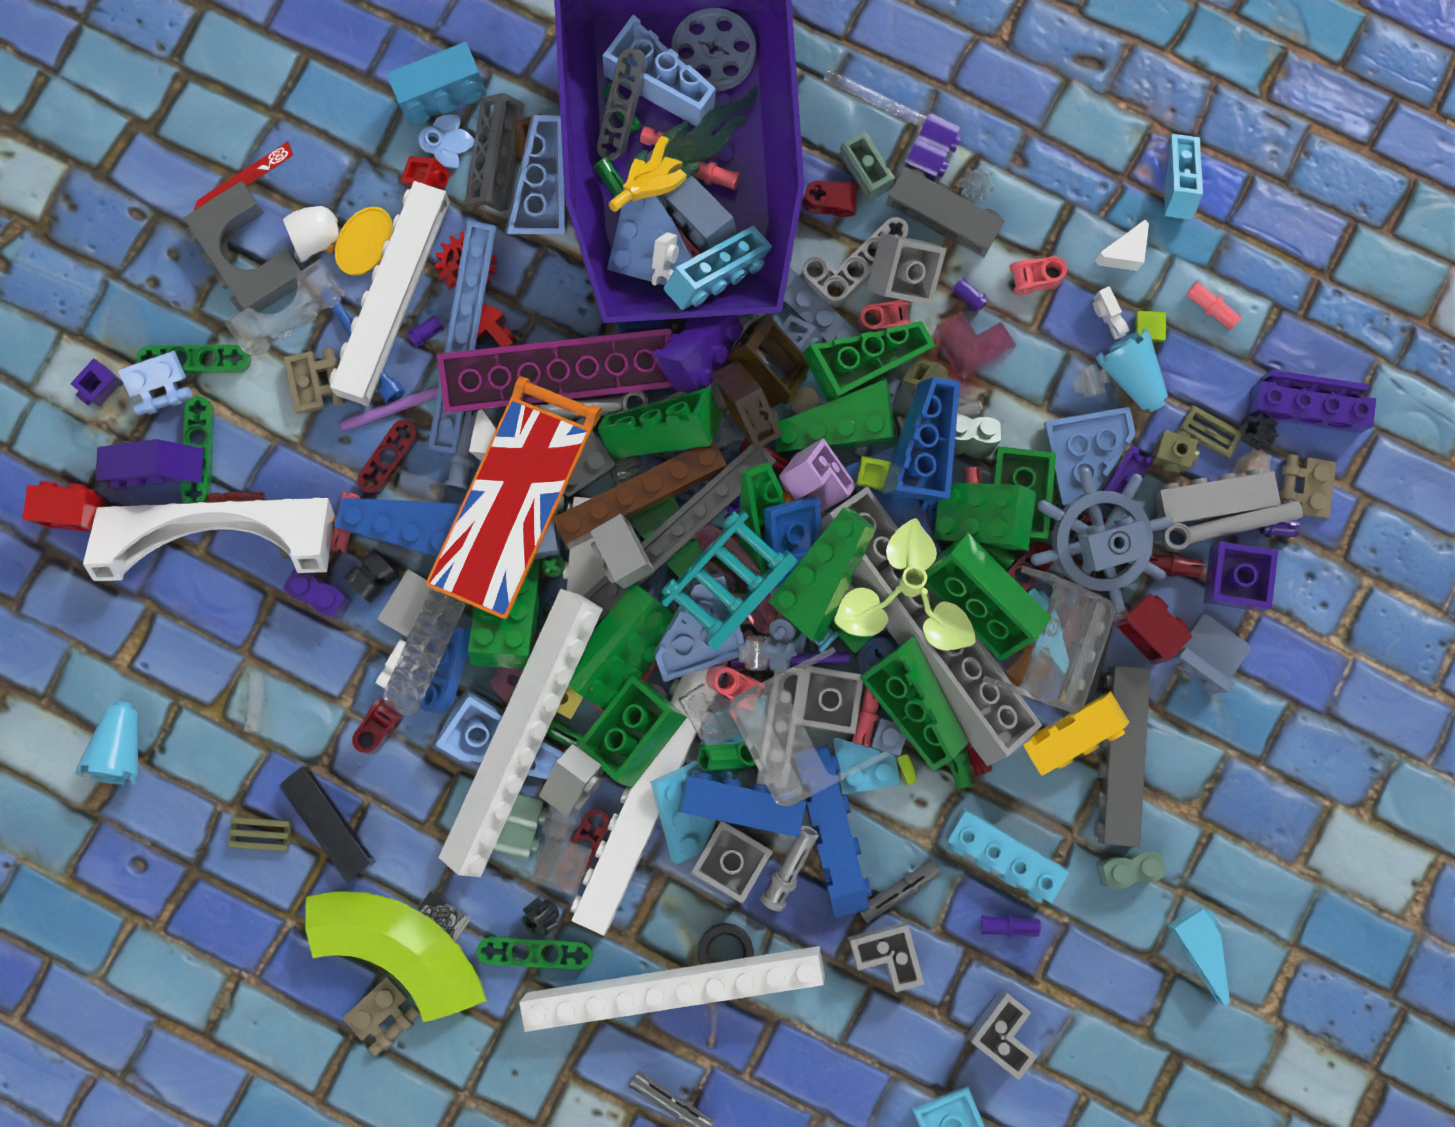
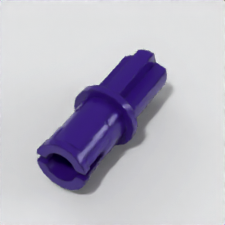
M1009 914L1008 917L981 915L980 931L981 935H1007L1008 939H1011V936L1039 937L1041 923L1038 919L1012 918V915Z

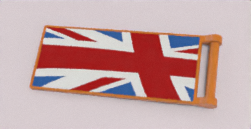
M522 376L517 379L511 399L426 581L427 587L502 619L508 618L590 434L601 416L602 408L595 405L589 407L531 384L529 379ZM525 394H528L585 417L584 425L521 400Z

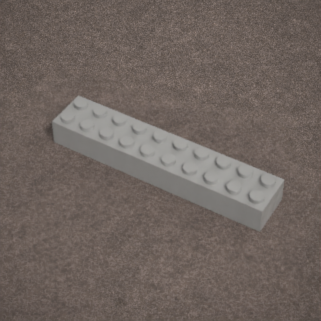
M867 486L821 519V535L843 507L855 510L876 528L860 565H857L851 579L857 588H866L874 591L878 595L880 603H882L899 586L905 569H895L887 560V545L893 534L898 530V527ZM924 586L928 590L927 597L931 611L934 612L935 607L941 601ZM899 593L886 607L882 608L887 613L889 619L886 628L898 645H901L913 635L915 636L966 738L987 766L1007 758L1042 726L989 651L976 636L973 646L951 651L938 650L926 641L923 634V624L930 617L925 612L920 594L915 597H909Z

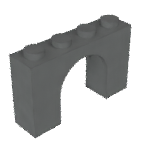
M240 181L183 218L189 225L185 230L195 244L200 242L204 248L200 253L210 267L215 265L219 271L215 275L217 280L225 290L230 288L234 294L230 298L239 312L245 311L250 317H253L309 280L288 250L255 269L243 270L230 264L227 248L231 237L238 229L264 213L250 190Z

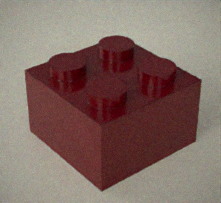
M1148 594L1136 599L1114 621L1113 625L1152 665L1169 661L1193 636L1188 632L1189 626L1181 618H1174L1167 611L1169 607L1162 598L1157 595Z

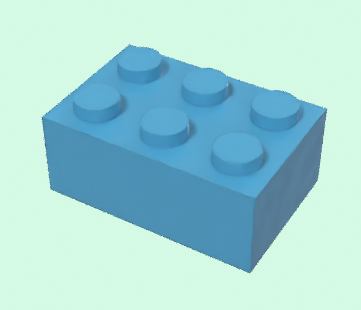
M466 42L386 73L409 126L412 124H423L432 116L440 113H450L459 105L475 103L482 96L487 95Z

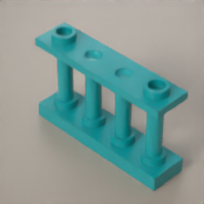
M742 509L738 514L733 511L722 524L725 528L677 581L671 579L661 591L663 594L661 603L665 607L672 600H675L707 629L706 642L715 651L721 647L798 562L787 549L782 554L780 552L776 553L743 523L749 516ZM734 532L768 561L769 569L762 576L759 574L755 575L722 546ZM713 555L718 557L748 584L747 588L749 591L742 598L738 596L735 598L702 568ZM693 577L727 606L728 614L721 621L719 619L714 620L682 591Z

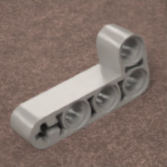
M899 217L888 219L837 270L819 256L809 257L803 264L802 279L832 308H839L869 280L875 258L868 254V250L877 249L881 233L890 234V232L895 233L898 231L900 237L907 238L908 224ZM810 268H818L822 275L812 277L807 271ZM850 268H858L862 275L856 278L849 275L848 270ZM837 287L842 291V295L832 297L827 290Z

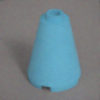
M1146 328L1142 330L1141 336H1139L1138 332H1134L1109 346L1110 353L1105 355V357L1102 352L1095 357L1098 364L1142 410L1149 409L1150 412H1153L1166 404L1164 399L1168 397L1150 333Z
M115 701L114 705L107 706L77 765L75 774L83 777L84 772L92 774L90 780L125 785L126 779H130L132 785L137 783L138 712L132 709V704Z

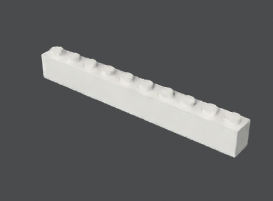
M560 589L439 855V859L458 875L481 877L603 608L582 595Z
M728 662L720 663V665L727 667ZM711 667L684 675L681 680L675 679L669 692L673 696L671 703L687 719L634 787L627 786L620 799V802L624 804L619 815L614 813L609 823L608 830L612 832L608 841L602 840L595 857L599 858L595 869L589 868L584 878L583 884L587 887L583 896L577 895L570 912L574 913L571 921L603 936L607 934L660 817L650 781L683 766L716 692L706 683V674ZM722 673V674L718 677V685H719V683H720V681H721V679H722L724 673Z
M820 946L527 992L519 1003L524 1031L527 1032L824 985L825 974Z

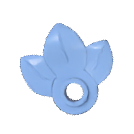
M454 114L438 117L433 126L424 128L418 137L420 148L425 153L433 155L446 168H458V154L469 151L474 147L475 140L465 130L458 129L460 117ZM428 137H435L438 142L432 143L428 140Z

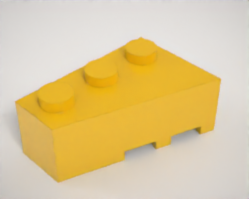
M1110 691L1039 730L1023 746L1037 770L1043 776L1057 767L1061 769L1074 761L1073 758L1081 753L1087 755L1100 747L1098 743L1108 738L1109 742L1119 738L1125 734L1123 729L1128 725L1129 720Z

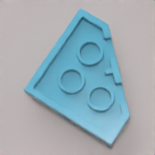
M697 760L650 781L671 860L676 864L703 852L717 822L715 819L678 811L685 776L693 777L694 771L704 773L698 767ZM729 771L706 773L712 775L711 781L723 783L724 777L734 780L738 778V774Z

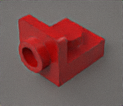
M409 156L400 182L406 187H412L413 182L416 181L444 191L450 177V171L434 158Z

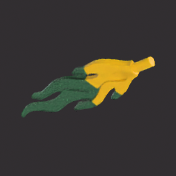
M755 85L749 94L740 101L711 109L698 126L683 137L680 136L688 131L689 121L686 120L669 129L657 141L652 156L646 164L647 150H642L631 165L628 180L623 185V191L608 203L610 209L616 212L630 200L636 202L643 198L668 193L679 187L690 176L699 172L700 165L696 162L703 161L719 152L733 132L746 124L747 117L733 118L716 135L711 136L712 132L726 119L749 109L756 100L758 86Z

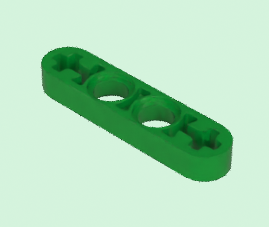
M239 345L145 346L139 350L136 361L139 363L150 359L151 354L156 357L171 351H175L176 354L185 353L187 361L181 366L184 374L242 373L250 367L252 361L249 352ZM207 352H213L215 354V362L211 366H203L201 363L202 356ZM223 352L226 358H235L236 353L243 357V360H239L237 365H235L230 360H223L221 353Z
M201 396L192 397L185 404L183 444L203 448V483H197V490L202 492V496L197 497L195 502V499L190 497V493L195 492L196 483H181V498L185 504L209 503L211 498L215 411L212 403ZM200 403L206 408L205 411L200 413V421L204 424L206 423L205 426L199 424L192 425L193 422H199V416L193 411L199 408ZM196 431H203L206 437L203 444L193 445L191 441L192 435Z
M502 936L486 937L478 944L476 950L479 960L488 965L577 970L586 968L591 963L594 955L592 947L584 941ZM489 942H492L494 948L503 949L505 947L504 942H508L509 945L506 951L508 960L502 959L504 953H495L492 959L488 958V953L483 952V948L487 947ZM521 943L527 946L529 954L525 960L514 958L512 950L516 944ZM547 945H553L558 950L559 955L554 962H548L542 957V949ZM563 945L568 946L567 952H576L578 947H582L583 952L588 953V958H584L582 963H577L576 957H567V963H562L561 961L564 956Z

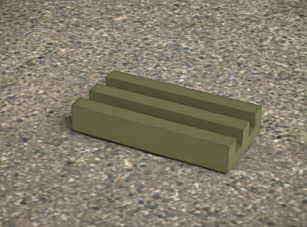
M1194 405L1190 407L1187 416L1178 429L1191 434L1190 438L1199 440L1198 444L1225 459L1231 457L1243 436L1242 432ZM1196 416L1197 418L1205 421L1206 423L1212 425L1220 431L1228 434L1229 436L1233 437V440L1231 441L1223 437L1222 435L1218 434L1214 430L1193 420V417ZM1188 426L1193 427L1194 429L1200 431L1201 433H1203V434L1209 436L1210 438L1216 440L1217 442L1223 444L1224 446L1228 447V449H1226V448L1220 446L1219 444L1213 442L1212 440H1210V439L1204 437L1203 435L1197 433L1196 431L1190 429Z
M230 817V823L232 824L231 829H229L230 841H228L227 847L289 851L292 821ZM239 824L284 827V833L239 830ZM238 836L283 839V844L237 841Z

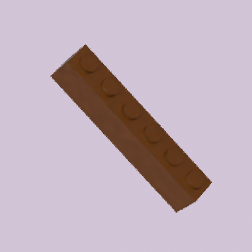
M713 439L710 446L692 448L553 517V520L568 549H571L593 538L590 531L619 514H622L627 520L636 517L716 477L727 467V464Z

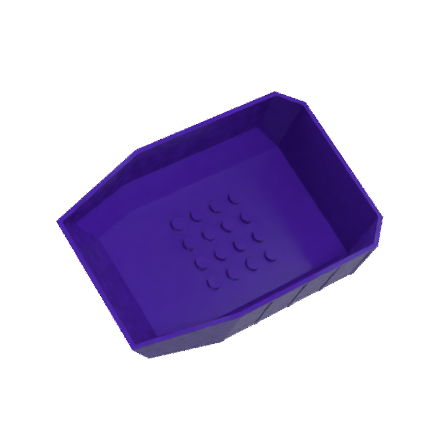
M554 0L564 196L603 323L781 312L786 294L804 191L792 0ZM721 8L739 15L747 22L754 34L756 56L749 75L737 86L725 91L715 92L714 109L700 128L639 95L635 115L640 121L641 129L629 135L624 156L618 160L610 161L625 184L634 159L641 160L655 148L654 144L649 146L640 142L643 128L650 127L655 129L656 133L661 131L680 138L681 142L686 140L694 143L695 151L691 159L707 164L714 162L717 163V167L740 172V180L736 190L714 183L707 185L704 184V180L695 179L734 217L737 234L754 225L772 245L763 259L765 264L755 274L747 273L739 283L735 285L733 283L728 284L718 295L710 294L699 306L691 305L681 310L663 289L665 285L657 284L655 286L651 281L607 270L621 210L619 209L614 212L610 209L608 203L613 197L593 169L594 165L602 160L597 151V144L608 102L603 95L602 88L613 81L604 76L603 55L632 15H635L640 20V24L647 31L651 30L658 36V40L667 49H672L674 33L687 16L702 9ZM723 20L717 24V28L720 31H729L732 28V24L729 21ZM693 24L689 28V31L694 35L702 34L705 30L701 24ZM738 41L734 44V49L738 52H745L749 49V44L745 41ZM718 46L709 49V53L714 54L715 51H718ZM682 48L678 52V55L683 59H689L694 54L690 48ZM728 65L723 69V72L731 77L737 75L739 70L734 65ZM705 68L697 70L705 79L711 76L710 71ZM620 85L619 92L627 100L630 98L632 91ZM614 113L612 122L615 127L621 128L623 123ZM609 131V135L614 134V137H621V133ZM613 141L606 144L610 154L617 151V147L613 146ZM679 153L676 155L672 154L678 161L683 163L684 158L680 157ZM682 231V233L685 235V237L693 244V242H692V241L687 237V235Z

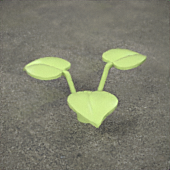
M917 518L902 525L893 534L887 545L886 557L889 564L895 569H905L899 586L882 603H880L878 595L870 589H853L842 599L834 618L835 624L849 634L862 637L873 636L880 633L888 624V615L882 608L886 607L899 593L909 597H915L920 594L925 612L930 617L923 624V634L926 641L932 647L942 651H951L970 647L975 643L973 626L960 607L950 602H940L935 607L934 612L931 611L927 597L928 590L924 588L927 582L925 570L933 565L937 553L933 540L923 529Z

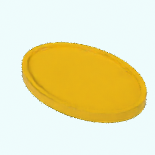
M380 207L364 208L355 213L342 227L335 245V259L337 265L345 274L350 276L364 275L381 263L383 245L387 239L390 240L393 234L392 219L384 209Z

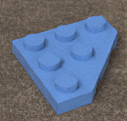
M659 195L643 198L636 202L630 200L621 208L607 270L652 282V276L655 272V269L652 268L655 240L666 232L678 235L676 245L679 246V255L676 262L671 265L673 271L679 265L694 258L687 250L681 239L683 238L672 217H669ZM661 276L659 284L666 285L667 279Z
M1130 407L1044 422L1049 452L1056 453L1054 478L1060 505L1062 507L1066 506L1072 500L1084 494L1079 476L1081 468L1088 467L1091 470L1096 491L1111 472L1121 454L1136 435Z
M722 572L710 575L728 591ZM698 580L692 582L686 595L714 620L719 619L721 621L728 614L727 606ZM679 606L654 650L663 682L747 655L748 651L740 626L715 651L706 642L707 629L684 608Z

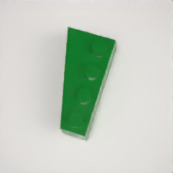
M918 321L873 333L871 331L862 333L859 336L834 339L831 342L822 344H811L802 355L827 401L830 402L865 387L915 361L918 357L925 356L936 345L923 322Z
M885 379L779 421L777 424L782 436L775 439L776 452L784 457L795 456L798 452L822 438L825 439L832 451L896 443L890 385Z
M708 387L605 415L598 427V431L611 459L627 458L635 455L710 446L723 417L712 391Z
M672 498L628 521L634 531L644 541L680 508L675 498ZM694 537L665 563L677 579L682 576L703 552L696 538Z
M843 507L768 602L811 641H824L828 633V626L832 618L836 616L839 609L838 605L845 590H848L852 582L853 573L857 565H860L876 528L855 510Z
M914 635L878 660L859 677L933 771L953 760L969 743Z

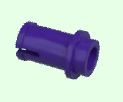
M964 277L951 290L970 306V311L974 310L976 313L989 301L985 297L986 294L984 292L981 294Z
M434 314L415 328L409 327L410 331L406 335L415 348L419 345L423 347V342L445 329Z
M1293 520L1279 522L1278 524L1261 527L1259 531L1269 538L1273 535L1297 537L1299 530L1288 529V526L1300 527L1299 520L1293 523Z

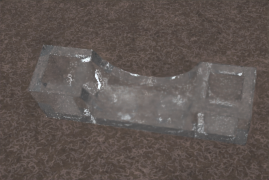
M319 259L296 275L298 282L297 293L293 302L285 310L267 315L258 313L248 307L225 323L245 353L252 357L266 353L270 349L271 344L277 340L288 338L293 334V329L302 323H310L318 316L317 313L326 307L331 308L341 301V297L346 292L327 264Z

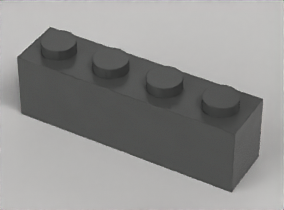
M904 167L886 202V205L983 258L986 256L1005 221L1000 218L997 212L991 209L984 210L975 205L974 200L965 195L959 196L951 192L947 185L941 182L935 183L927 179L923 172L915 168L909 169Z

